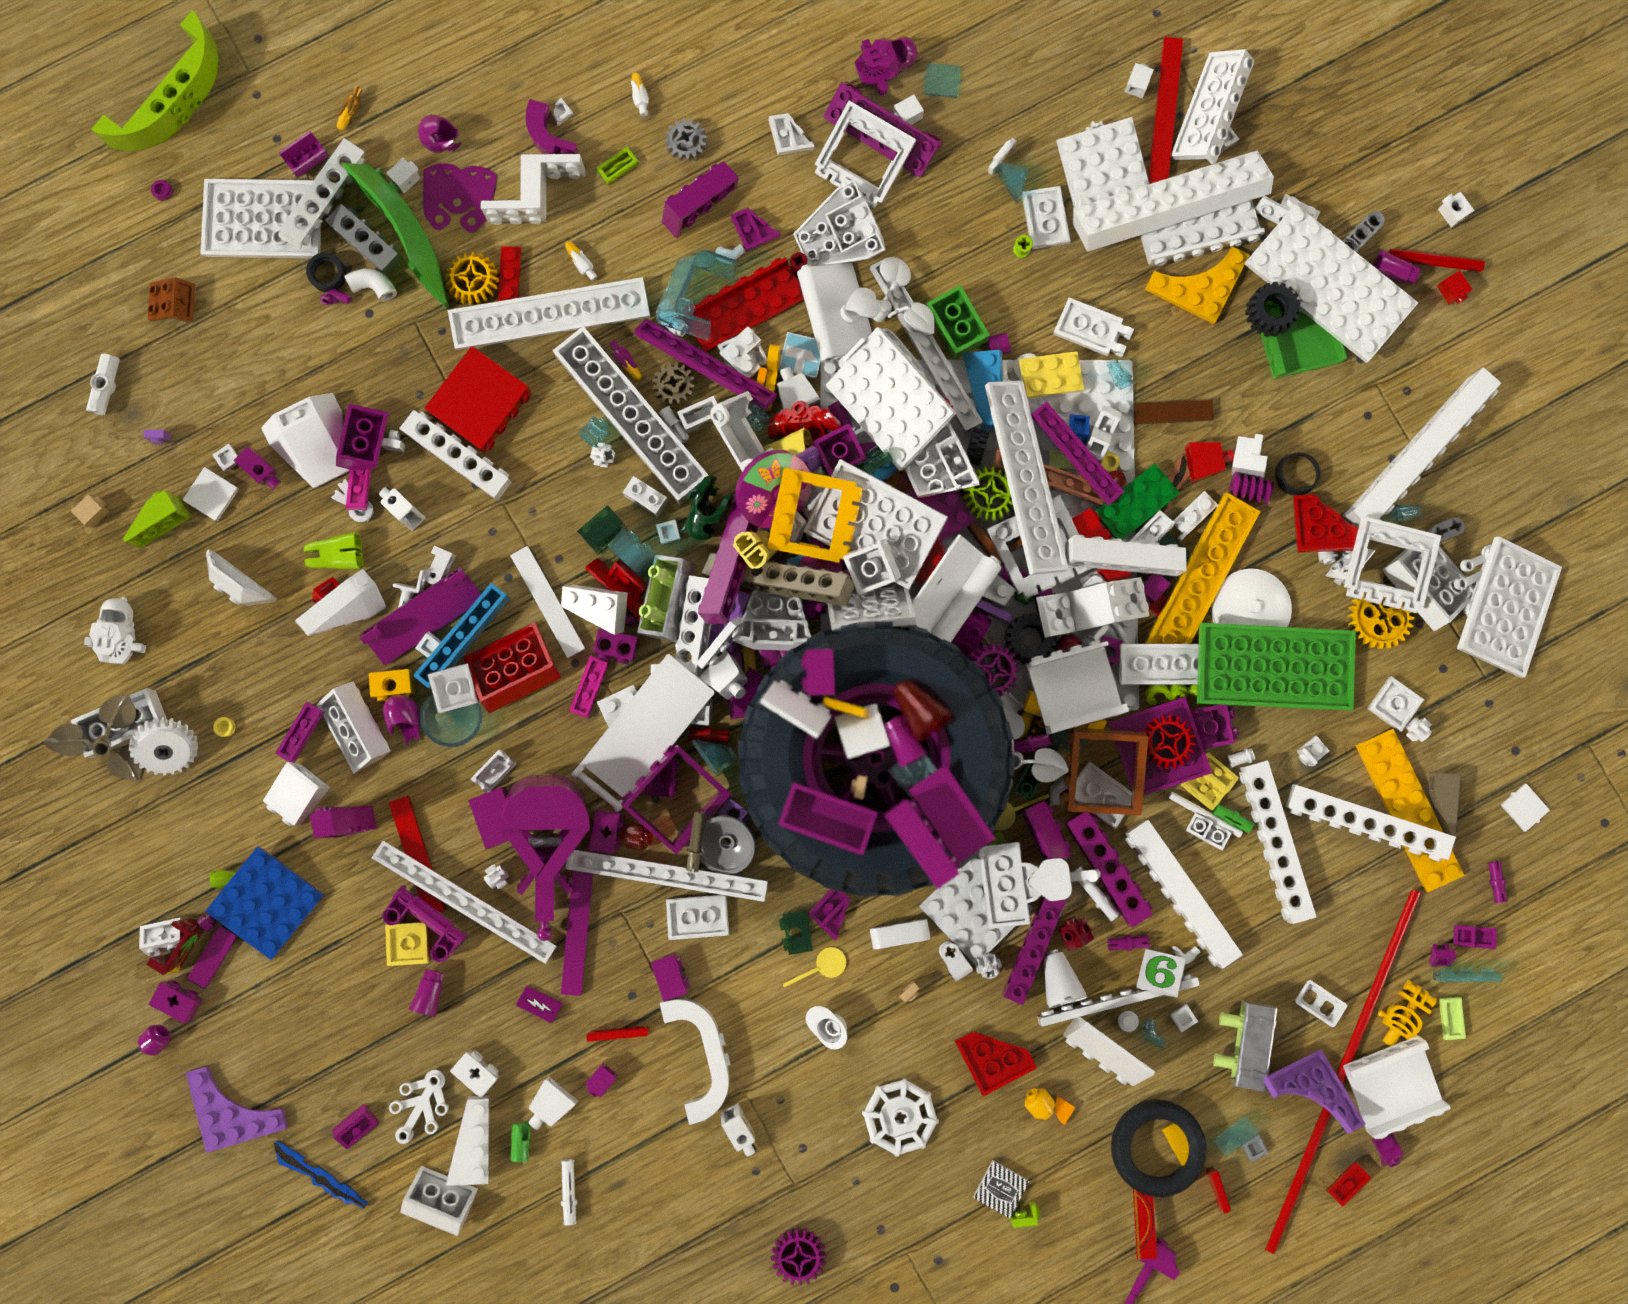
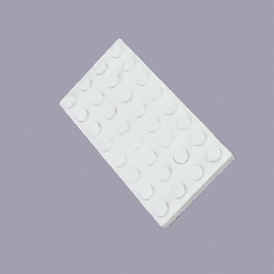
M1297 204L1290 209L1244 263L1264 281L1270 283V285L1273 282H1278V285L1285 283L1286 288L1291 286L1293 288L1292 292H1297L1298 294L1296 299L1301 301V304L1298 306L1301 308V311L1365 363L1370 361L1418 304L1415 299Z

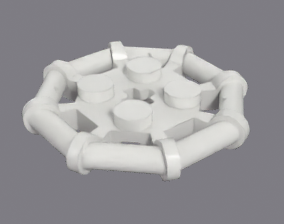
M902 1078L900 1081L883 1086L877 1085L867 1107L862 1111L870 1135L869 1141L893 1153L896 1157H899L900 1154L926 1148V1143L936 1124H939V1119L936 1117L931 1100L932 1094L907 1081V1078ZM900 1089L901 1095L892 1098L887 1097L886 1093ZM906 1090L919 1096L918 1100L915 1102L911 1098L906 1097ZM880 1098H882L885 1103L880 1112L874 1111ZM923 1103L928 1117L921 1116L919 1106ZM899 1112L906 1114L903 1123H900L899 1120L895 1121V1117ZM873 1118H880L882 1130L877 1132ZM921 1123L927 1124L921 1137L916 1134ZM885 1134L892 1136L896 1139L895 1145L882 1137ZM913 1137L915 1140L914 1142L901 1145V1140Z

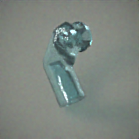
M1146 1019L1142 1025L1144 1038L1162 1048L1166 1039L1156 1034V1022L1153 1019Z

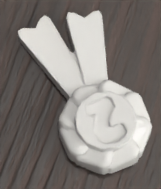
M344 479L342 483H338V486L345 495L335 490V495L331 498L346 505L348 481ZM369 501L367 510H349V516L356 522H367L374 514L373 505Z

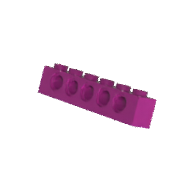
M1081 812L1064 824L1092 869H1097L1101 872L1100 882L1127 925L1133 928L1153 915L1150 911L1152 906L1146 898L1143 900L1139 893L1141 889L1137 882L1131 881L1128 876L1131 874L1125 864L1121 865L1118 857H1120L1114 846L1110 847L1107 840L1109 838L1103 829L1100 830L1096 825L1098 820L1095 815L1089 812ZM1090 827L1093 831V835L1089 839L1085 838L1083 834L1084 829ZM1098 844L1104 849L1103 854L1097 856L1094 852ZM1108 862L1114 864V871L1112 873H1108L1105 870ZM1120 879L1125 882V888L1121 891L1116 887V883ZM1130 897L1136 899V905L1132 908H1129L1127 905V900Z
M1042 895L1001 994L1003 997L1021 1005L1024 1004L1067 899L1049 901Z

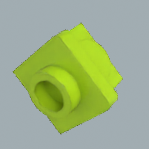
M1029 1201L1030 1213H1027V1211H1017L1015 1215L1011 1216L1010 1220L1013 1228L1038 1226L1037 1219H1041L1039 1206H1036L1034 1201Z

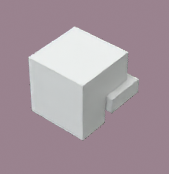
M1255 434V438L1238 436L1232 465V475L1238 472L1240 476L1242 474H1246L1247 477L1253 475L1256 479L1261 477L1264 480L1268 456L1261 455L1263 435Z

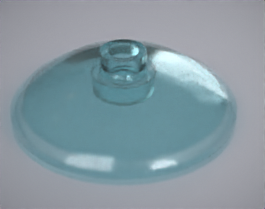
M432 694L422 706L420 722L424 733L434 743L444 747H458L470 742L477 735L482 723V711L479 703L438 713ZM453 718L455 722L450 724L447 720Z

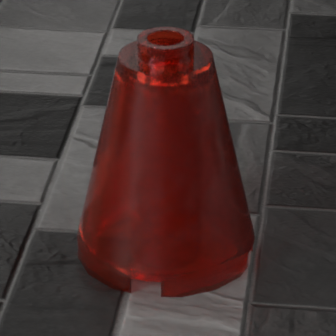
M903 680L894 687L895 692L893 695L914 738L918 742L931 737L929 733L934 730L936 732L939 731L950 720V711L912 681L905 682Z

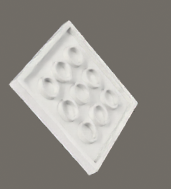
M1132 117L1056 140L1074 208L1149 185Z
M978 851L975 852L974 857L963 868L957 869L960 873L958 876L940 889L936 888L919 905L975 965L978 964L977 959H980L981 955L989 953L1015 927L1008 926L989 929ZM1028 903V908H1029V912H1030L1033 908H1032L1031 905Z

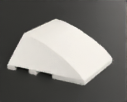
M950 421L905 468L918 498L980 485L979 478Z
M753 590L745 613L741 618L744 621L740 627L742 631L732 641L758 650L789 651L801 645L811 637L800 598Z

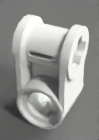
M950 941L943 942L940 945V956L956 982L973 972L971 965L957 945ZM947 947H950L951 949H953V950L951 951V952H952V955H951V956H949L948 954H945V953L947 952V950H946Z

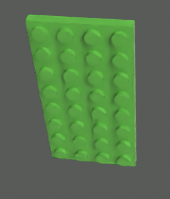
M1199 623L1197 704L1354 711L1356 631Z

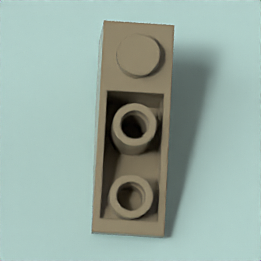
M1438 772L1429 773L1428 795L1444 833L1456 836V832L1459 829L1457 814L1461 807L1459 792L1462 790L1461 775Z

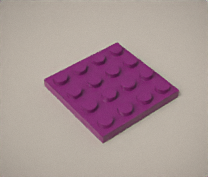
M1186 697L1108 722L1110 730L1150 731L1151 729L1146 725L1150 723L1154 726L1153 718L1161 722L1160 716L1164 715L1165 721H1167L1168 715L1172 714V721H1175L1176 717L1180 716V724L1186 720L1188 723L1184 727L1186 729L1191 726L1193 727L1188 733L1189 735L1196 734L1195 738H1190V742L1197 743L1196 746L1190 745V749L1195 750V753L1187 752L1191 759L1188 761L1183 757V766L1177 761V768L1174 769L1172 763H1169V768L1165 769L1164 762H1162L1160 767H1157V759L1153 763L1149 762L1153 757L1152 755L1146 758L1143 796L1212 773ZM1163 725V728L1171 735L1181 731L1175 726ZM1157 729L1152 736V747L1161 741ZM1165 736L1164 740L1166 741H1163L1164 744H1162L1159 747H1162L1164 745H1169L1170 747H1172V742H1174V739L1177 738V736L1174 738H1167V736ZM1184 736L1176 743L1180 754L1185 747ZM1114 740L1132 790L1136 742ZM1168 749L1156 752L1159 756L1166 759L1175 758Z

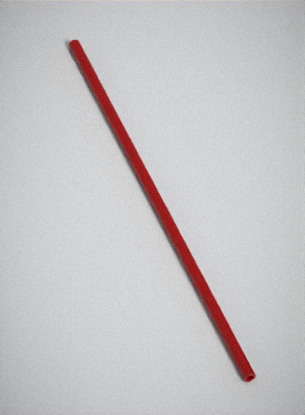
M1415 890L1410 891L1336 1073L1342 1085H1344L1347 1077L1343 1065L1353 1062L1420 898L1421 893ZM1324 1107L1320 1112L1265 1250L1272 1254H1275L1331 1117V1113Z

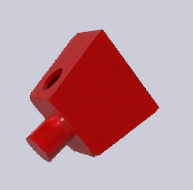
M1190 442L1184 447L1191 483L1222 473L1226 470L1225 463L1233 462L1234 460L1233 450L1222 451L1220 442Z

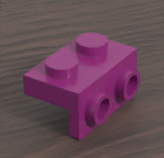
M311 131L279 152L297 178L306 174L311 168L329 157Z
M676 756L647 785L645 796H675L677 791L675 778L678 770Z

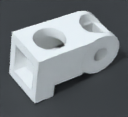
M436 546L431 551L435 558L431 567L424 574L425 580L432 585L447 576L456 555Z

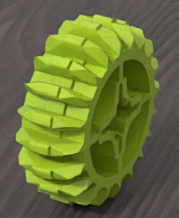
M984 467L983 474L977 469L975 472L979 482L988 479V483L984 488L974 489V486L963 488L962 492L968 494L962 498L964 501H969L965 504L966 508L972 506L973 508L970 513L973 514L977 511L976 518L978 519L983 514L984 521L988 520L989 515H991L992 521L996 520V514L999 518H1003V512L1008 514L1010 512L1008 507L1013 508L1006 474L1004 477L1001 476L1002 469L995 473V467H992L990 472H988L987 467ZM995 481L1002 485L1005 493L995 487ZM990 486H991L990 491H991V494H993V495H992V497L990 498V500H989V502H988L989 497H988L987 491L989 490V488H990ZM974 495H977V497L984 501V507L977 503ZM1005 499L1001 506L991 509L993 501Z

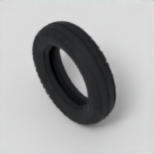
M1148 1100L1131 1107L1119 1119L1112 1135L1111 1153L1119 1175L1130 1187L1148 1196L1168 1197L1186 1190L1199 1177L1206 1159V1141L1198 1121L1185 1108L1166 1100ZM1156 1119L1168 1120L1179 1126L1184 1132L1189 1145V1154L1185 1165H1180L1176 1171L1162 1177L1149 1176L1141 1172L1135 1166L1131 1156V1141L1135 1132L1146 1122Z

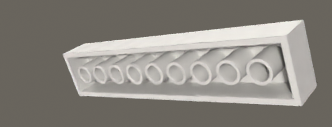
M1257 150L1073 208V225L1088 252L1269 195L1272 192L1274 176Z
M582 326L552 350L553 353L678 504L681 505L687 500L686 497L689 491L694 490L697 484L701 483L704 477L709 475L585 327Z
M1484 367L1469 376L1342 516V519L1359 529L1361 517L1365 516L1381 520L1380 518L1384 514L1387 515L1395 507L1393 503L1402 499L1408 492L1406 489L1410 485L1413 486L1421 478L1419 475L1433 465L1434 462L1432 460L1436 456L1442 455L1447 449L1445 446L1449 442L1452 443L1460 435L1458 431L1467 427L1473 420L1471 417L1475 413L1478 414L1486 406L1484 403L1498 393L1497 388L1501 382Z

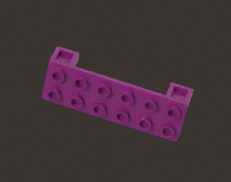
M848 81L841 82L824 114V119L836 125L848 101H851L910 135L917 141L902 167L921 177L935 151L941 148L944 141L929 131L923 133L862 95L863 91ZM848 124L845 132L892 161L894 160L898 152Z
M460 566L360 633V640L364 645L368 643L383 665H387L418 644L428 631L433 634L467 611L481 593Z

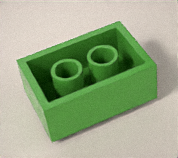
M961 285L926 303V306L933 313L934 327L953 360L962 356V353H968L988 341L990 334Z

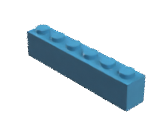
M490 583L413 676L427 688L431 689L428 674L454 667L511 598L493 583Z

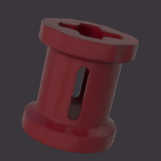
M801 252L794 253L790 258L791 270L797 277V272L802 268L801 266L807 265L808 261L807 256Z

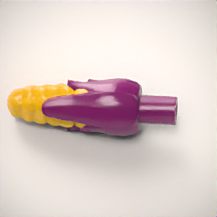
M615 340L611 341L609 346L614 351L613 356L615 360L623 367L627 374H630L637 381L640 380L642 374L630 352L626 348L620 347Z

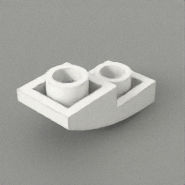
M1197 813L1194 814L1186 829L1190 834L1223 851L1232 834L1230 831L1214 824V822Z

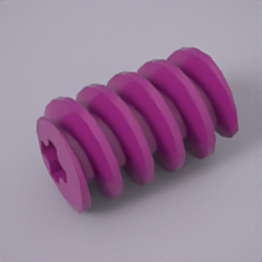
M1235 472L1230 482L1229 493L1233 491L1234 497L1241 493V499L1249 495V501H1252L1254 496H1256L1257 503L1264 498V504L1267 505L1273 493L1274 482L1271 483L1269 479H1265L1263 482L1261 477L1255 480L1253 475L1248 478L1246 474L1240 476L1238 472Z

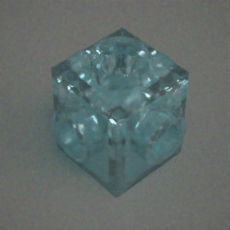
M748 404V410L750 409L752 413L745 418L752 430L757 433L765 427L764 423L769 419V416L760 407Z

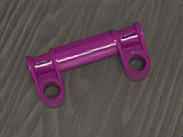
M405 885L401 886L394 894L391 902L382 914L384 922L393 926L405 919L408 913H411L437 933L440 938L431 950V957L439 963L451 957L468 936L466 932L463 933L457 929L453 922L418 895L414 896L410 893ZM392 910L397 913L398 918L394 917ZM440 947L444 948L446 955L442 954Z

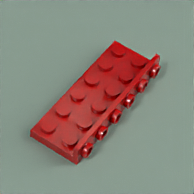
M784 257L773 260L771 265L765 268L760 267L756 269L754 274L749 277L743 276L739 278L737 283L732 286H724L715 295H707L702 299V302L687 306L685 311H683L686 322L689 323V327L703 352L708 353L717 348V345L739 335L747 326L752 329L805 300L801 286L791 270L787 258Z

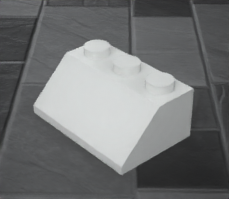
M783 680L780 683L774 681L760 703L818 739L831 718V715L828 714L830 710L819 703L817 707L809 702L811 698L802 692H799L798 695L791 691L792 686Z
M421 1166L403 1199L400 1213L458 1236L478 1189L470 1185L446 1186L448 1176Z

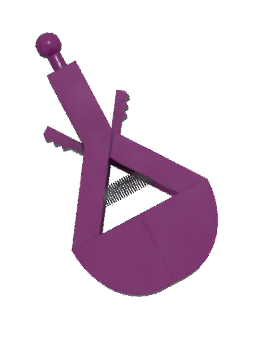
M531 775L521 779L509 791L502 810L501 830L530 869L529 873L524 875V879H521L520 883L517 884L518 893L523 895L535 878V922H540L537 937L541 941H548L552 935L549 921H554V877L567 894L572 892V883L569 882V878H566V874L560 872V869L590 829L587 806L582 792L574 782L560 775ZM529 830L561 831L555 838L551 837L550 839V837H547L546 840V837H540L539 841V837L535 839ZM541 842H542V847H543V848H544V845H545L546 847H548V849L546 850V852H544V851L542 850V848H541Z

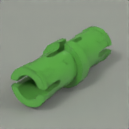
M1218 803L1215 809H1213L1212 814L1224 819L1229 825L1240 828L1247 834L1250 833L1254 826L1253 821L1239 815L1238 811H1232L1221 805V803Z

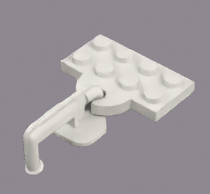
M1019 842L988 845L979 849L989 929L1030 924L1028 903L1035 901L1041 895L1049 901L1067 899L1072 893L1071 882L1083 880L1095 882L1101 876V872L1097 869L1070 872L1068 863L1060 858L1044 860L1039 867L1032 863L1022 862Z

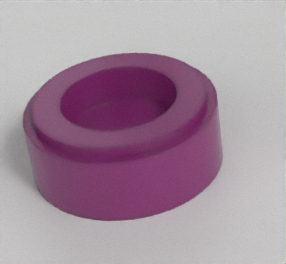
M157 180L151 186V193L156 199L166 201L171 198L173 189L167 181Z

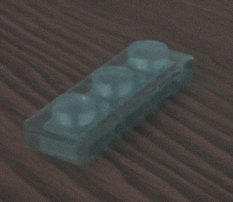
M1440 968L1441 972H1433V980L1439 982H1502V973L1494 972V968H1481V972H1474L1473 968H1461V972H1453L1452 968Z

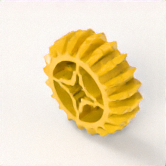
M464 252V258L461 259L460 256H457V262L451 261L453 268L447 267V271L450 274L445 275L446 280H448L446 286L450 288V294L454 295L456 300L461 299L463 304L468 301L469 305H473L474 301H476L480 305V299L488 301L486 296H493L494 294L491 290H497L495 283L499 282L498 277H496L498 271L494 269V263H490V259L488 257L484 258L481 253L476 257L475 252H472L469 257ZM476 266L484 268L487 275L478 273ZM474 275L475 279L470 282L469 279ZM458 282L466 284L468 292L461 290L458 287Z

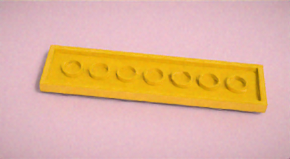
M1390 729L1355 745L1388 815L1444 833L1394 729ZM1408 831L1404 836L1406 842H1410L1413 839L1411 831ZM1431 838L1425 840L1424 844L1427 849L1433 845ZM1404 846L1425 892L1433 891L1464 876L1453 851H1451L1449 860L1441 859V862L1428 858L1429 854L1424 852L1421 855L1408 852L1409 847Z

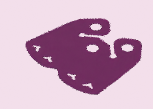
M436 164L423 170V209L425 217L433 228L441 230L449 225L451 217L439 207V203H443V206L450 213H463L471 208V206H475L474 210L461 217L460 224L469 233L476 231L487 220L481 210V201H492L497 175L491 170L479 166H468L460 170L452 164ZM435 170H437L435 175L430 173V171L434 172ZM444 170L452 171V172L449 173V174H447ZM469 172H476V174L472 176L471 174H469ZM483 174H486L487 176H491V177L485 179V176H484ZM455 198L461 199L462 203L460 206L453 204ZM437 215L443 216L441 223L435 221ZM470 217L475 218L476 223L474 225L467 223Z

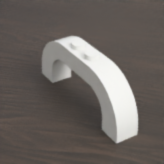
M673 998L664 1002L661 1001L660 1007L664 1023L675 1020L690 1021L698 1027L702 1036L712 1077V1085L705 1095L688 1100L684 1104L689 1125L708 1119L716 1113L727 1095L729 1087L728 1066L731 1063L728 1053L724 1054L723 1045H726L724 1034L719 1033L714 1017L700 1003L687 998Z

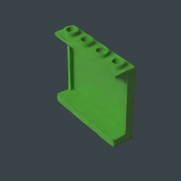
M1271 301L1264 302V309L1268 315L1274 318L1282 317V311L1278 304ZM1303 311L1298 314V319L1285 333L1281 335L1279 333L1275 337H1272V334L1266 337L1263 332L1261 333L1273 380L1341 364L1347 359V348Z

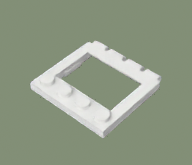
M848 101L815 163L818 166L815 174L825 180L832 174L830 183L837 187H841L854 179L861 192L866 194L865 199L868 204L875 208L878 202L883 203L917 140L853 102ZM848 124L898 152L882 177L883 180L879 188L830 160Z
M1061 496L1053 498L1052 502L1056 519H1059L1068 541L1072 536L1079 535ZM1016 516L987 529L1017 593H1022L1025 600L1039 594L1036 586H1039L1041 592L1056 586L1055 577L1059 583L1075 577L1072 569L1075 570L1077 575L1091 569L1068 566L1069 569L1065 572L1029 575L1023 578L1006 544L1007 541L1020 536Z
M1365 516L1361 517L1344 588H1348L1346 595L1361 600L1364 594V601L1381 604L1383 600L1384 606L1400 609L1402 605V610L1417 613L1419 606L1424 607L1441 535ZM1369 540L1424 553L1414 592L1359 579L1361 570L1364 568Z

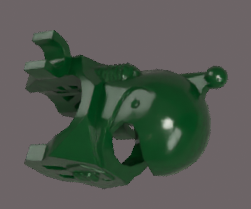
M711 474L704 477L694 490L689 491L686 498L692 499L691 509L687 514L688 517L683 527L679 530L680 535H684L687 531L696 540H708L715 535L711 524L723 522L731 510L735 498L734 493L725 496L717 509L709 502V496H715L719 489L717 487L714 488L717 477Z

